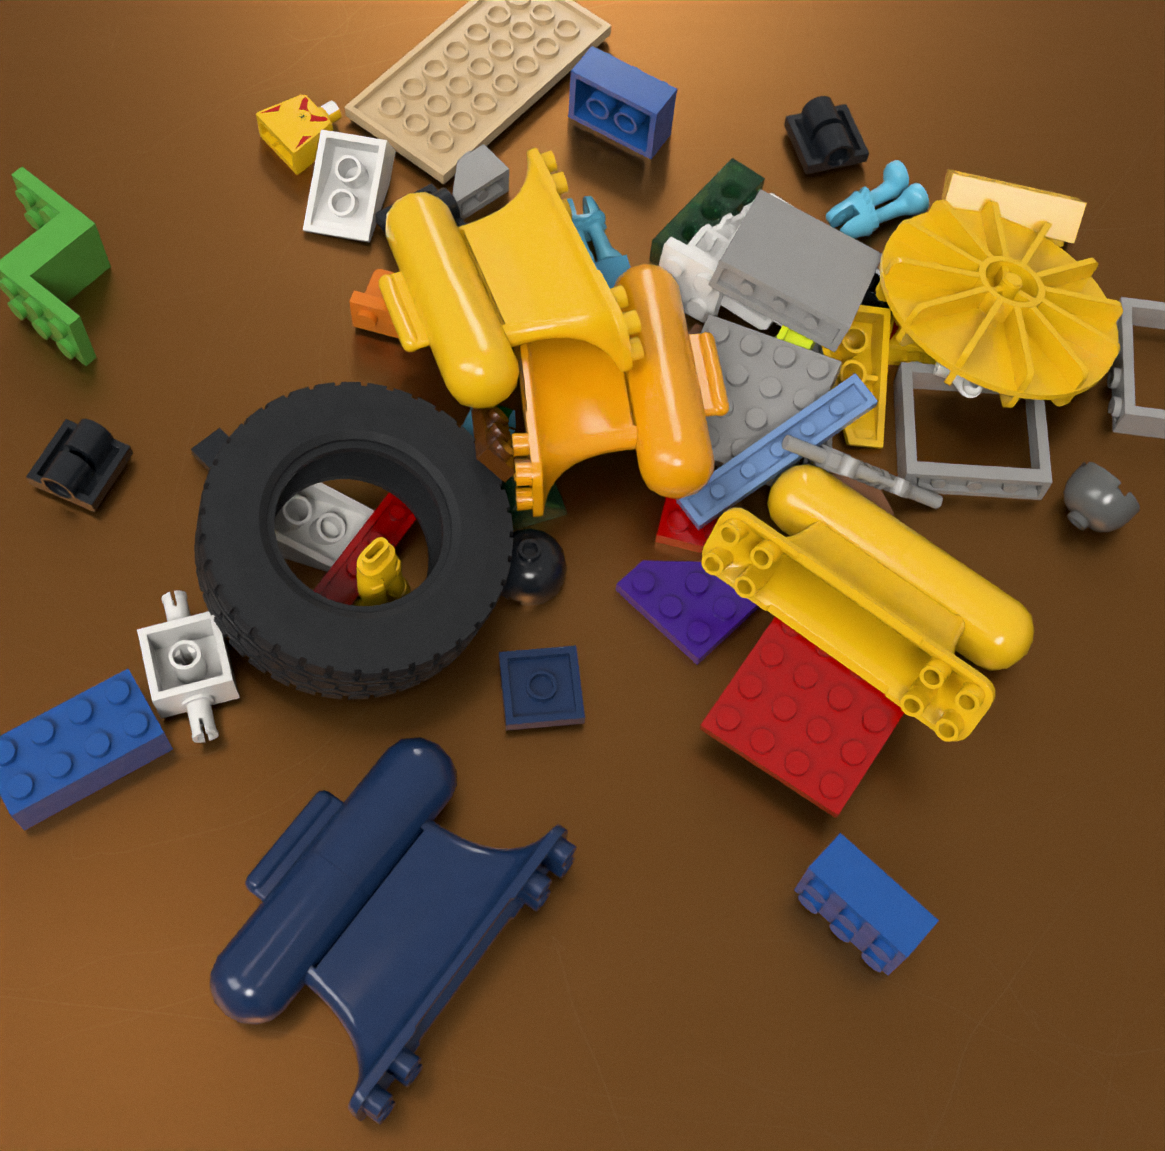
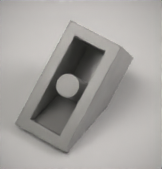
M484 144L473 151L466 152L457 160L452 195L457 202L460 217L463 220L509 191V168Z

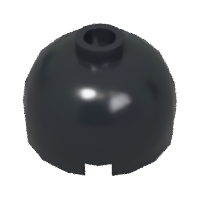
M531 528L516 530L511 537L513 538L512 560L510 561V570L501 595L508 600L510 597L513 600L520 601V605L533 606L544 604L558 594L560 587L564 583L567 564L563 548L554 537L544 531Z

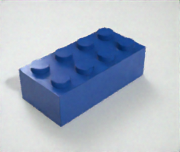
M126 669L0 736V796L11 817L24 831L173 750L130 670Z

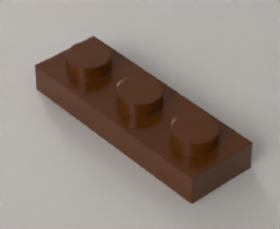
M496 406L483 409L472 408L473 433L476 439V459L502 481L506 482L516 473L513 457L514 451L511 444L512 436L508 425L509 419Z

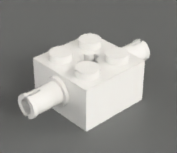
M176 590L174 591L176 606L170 592L164 594L161 598L167 622L137 629L152 702L161 719L187 712L192 731V741L203 743L206 742L203 726L205 727L206 734H208L209 741L217 738L219 735L211 705L240 698L227 641L214 622L215 616H211L209 611L191 616L187 602V593Z

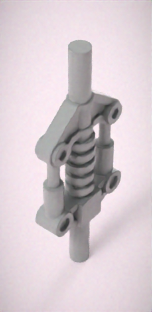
M786 435L783 439V449L813 460V463L818 467L865 483L876 489H883L900 497L912 499L934 509H938L942 504L943 498L941 495L889 474L884 469L864 463L851 457V455L825 445L818 447L791 435Z

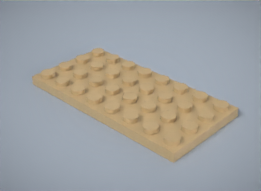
M470 0L344 107L345 116L378 139L387 140L395 151L442 184H445L455 175L458 159L468 151H473L483 144L487 146L569 73L591 46L597 47L611 35V25L573 0Z

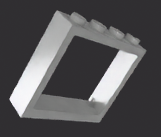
M1121 297L1119 302L1122 304L1123 313L1116 322L1120 351L1107 377V387L1112 388V398L1109 402L1108 413H1112L1113 432L1165 439V410L1135 406L1133 325L1165 329V302Z
M918 361L901 362L893 381L897 470L899 478L910 481L914 485L936 494L1042 500L1053 483L1045 400L1025 399L1031 469L917 461L913 389L958 390L953 383L950 386L945 384V378L933 375L935 364H923ZM984 387L981 393L999 394Z

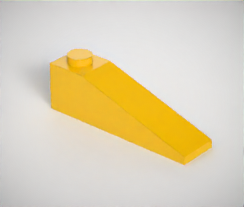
M860 305L848 332L837 350L833 352L821 345L823 355L842 361V368L833 388L856 373L878 400L876 407L843 429L846 444L850 446L883 448L891 322L890 308Z

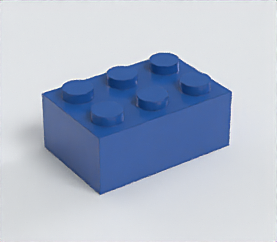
M591 46L571 70L568 117L651 160L671 135L677 88L613 57L609 53Z
M841 833L808 867L794 889L799 894V901L807 910L814 914L819 912L831 923L829 927L839 939L846 943L849 941L862 952L863 960L877 972L883 971L888 976L912 953L939 921Z

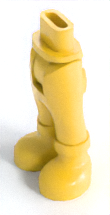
M383 537L374 539L357 559V588L361 599L356 600L352 604L354 606L381 605L411 593L409 583L402 575L401 561L393 545L388 543Z

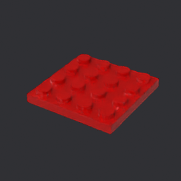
M774 617L701 723L700 730L837 818L899 723L904 712L900 706L885 697L884 693L780 619Z

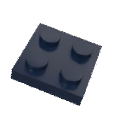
M576 645L499 652L506 731L583 724L585 722Z

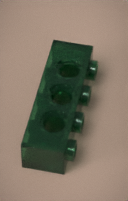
M731 158L652 240L649 261L659 266L664 244L670 237L688 245L701 227L707 224L713 227L719 224L722 217L729 213L733 216L740 214L743 207L752 203L760 189H763L765 178L734 158Z

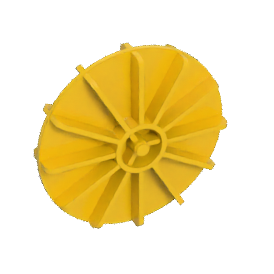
M937 200L933 203L929 212L903 220L892 233L883 249L879 267L880 281L876 286V297L880 301L887 302L894 317L902 327L896 337L901 346L916 343L929 356L949 369L950 373L944 381L945 384L950 386L955 377L959 375L974 384L998 392L1002 406L1007 408H1013L1019 398L1051 400L1056 406H1064L1070 403L1075 395L1095 386L1106 375L1120 351L1116 322L1122 315L1123 308L1119 301L1107 299L1099 285L1091 277L1098 267V262L1094 258L1076 261L1058 245L1045 238V235L1052 226L1051 223L1046 221L1040 232L1037 233L1021 224L1002 218L998 202L992 200L985 204L981 212L954 209L947 200Z

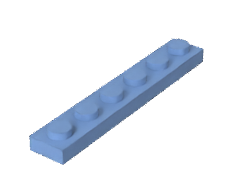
M856 373L715 470L708 484L697 494L679 500L676 499V502L695 527L700 530L803 458L782 448V442L786 435H791L819 447L876 407L878 400Z

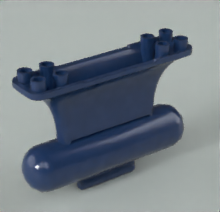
M422 737L404 738L389 747L344 802L325 790L319 791L313 796L247 876L246 888L263 902L219 954L210 974V990L215 1004L226 1016L246 1024L257 1025L273 1020L285 1011L304 985L313 990L341 1021L356 1052L359 1067L358 1081L349 1101L348 1109L357 1120L362 1121L369 1116L379 1125L385 1121L396 1104L393 1100V1095L387 1091L393 1081L397 1079L403 1085L409 1087L423 1068V1065L420 1063L421 1058L415 1054L420 1046V1040L509 920L515 918L524 904H527L536 912L543 906L551 893L548 888L552 883V880L546 874L550 870L560 879L563 878L575 860L572 855L577 846L567 840L568 830L560 824L554 826L536 842L526 846L495 848L464 839L434 822L435 818L451 799L457 787V770L451 757L439 744Z

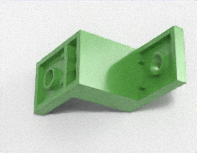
M20 167L11 174L17 187L15 194L27 211L24 214L26 220L37 231L0 259V288L9 297L10 301L7 304L19 319L27 318L32 322V326L40 336L46 340L50 337L57 342L58 348L67 358L73 359L75 357L87 366L97 358L81 317L65 304L111 267L96 224L24 167Z

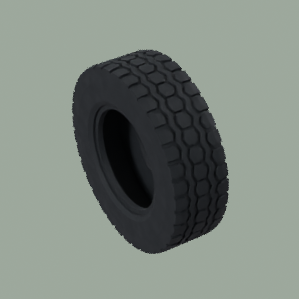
M332 382L315 385L311 390L308 386L292 391L287 398L283 395L267 403L265 410L262 407L244 421V425L241 423L230 435L226 443L223 444L209 469L201 494L194 544L196 574L200 590L204 592L202 595L210 615L215 616L214 622L225 638L230 637L229 643L242 657L247 655L249 657L248 662L264 674L268 671L272 674V679L288 687L291 683L296 685V690L312 695L318 692L322 693L321 697L342 699L343 696H348V700L368 699L370 695H374V698L395 694L396 690L401 692L419 685L421 681H427L441 672L443 668L450 665L466 649L492 613L503 592L510 570V561L512 560L513 538L511 537L513 535L512 515L508 513L510 505L505 489L501 490L502 481L476 459V439L463 426L459 428L456 425L457 421L443 410L439 413L435 410V405L421 398L417 400L411 398L412 394L395 388L393 391L387 390V386L368 383L367 386H361V382H341L337 386ZM351 479L381 487L400 499L410 509L423 530L429 558L426 580L404 597L381 605L354 606L325 598L300 581L285 562L276 540L275 517L285 503L294 495L320 482Z

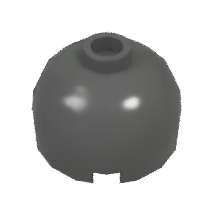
M1090 461L1087 465L1083 462L1072 473L1063 491L1065 505L1070 511L1067 518L1082 531L1087 527L1093 531L1104 533L1119 529L1140 511V505L1131 492L1126 496L1122 494L1118 488L1122 482L1103 467Z

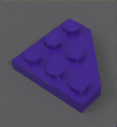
M643 560L616 584V591L696 665L759 608L748 598L740 597L735 592V589L717 576L708 574L703 569L702 562Z

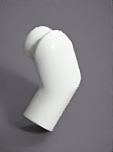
M936 362L933 375L946 379L950 370ZM959 375L952 382L959 393L966 398L977 397L983 387Z

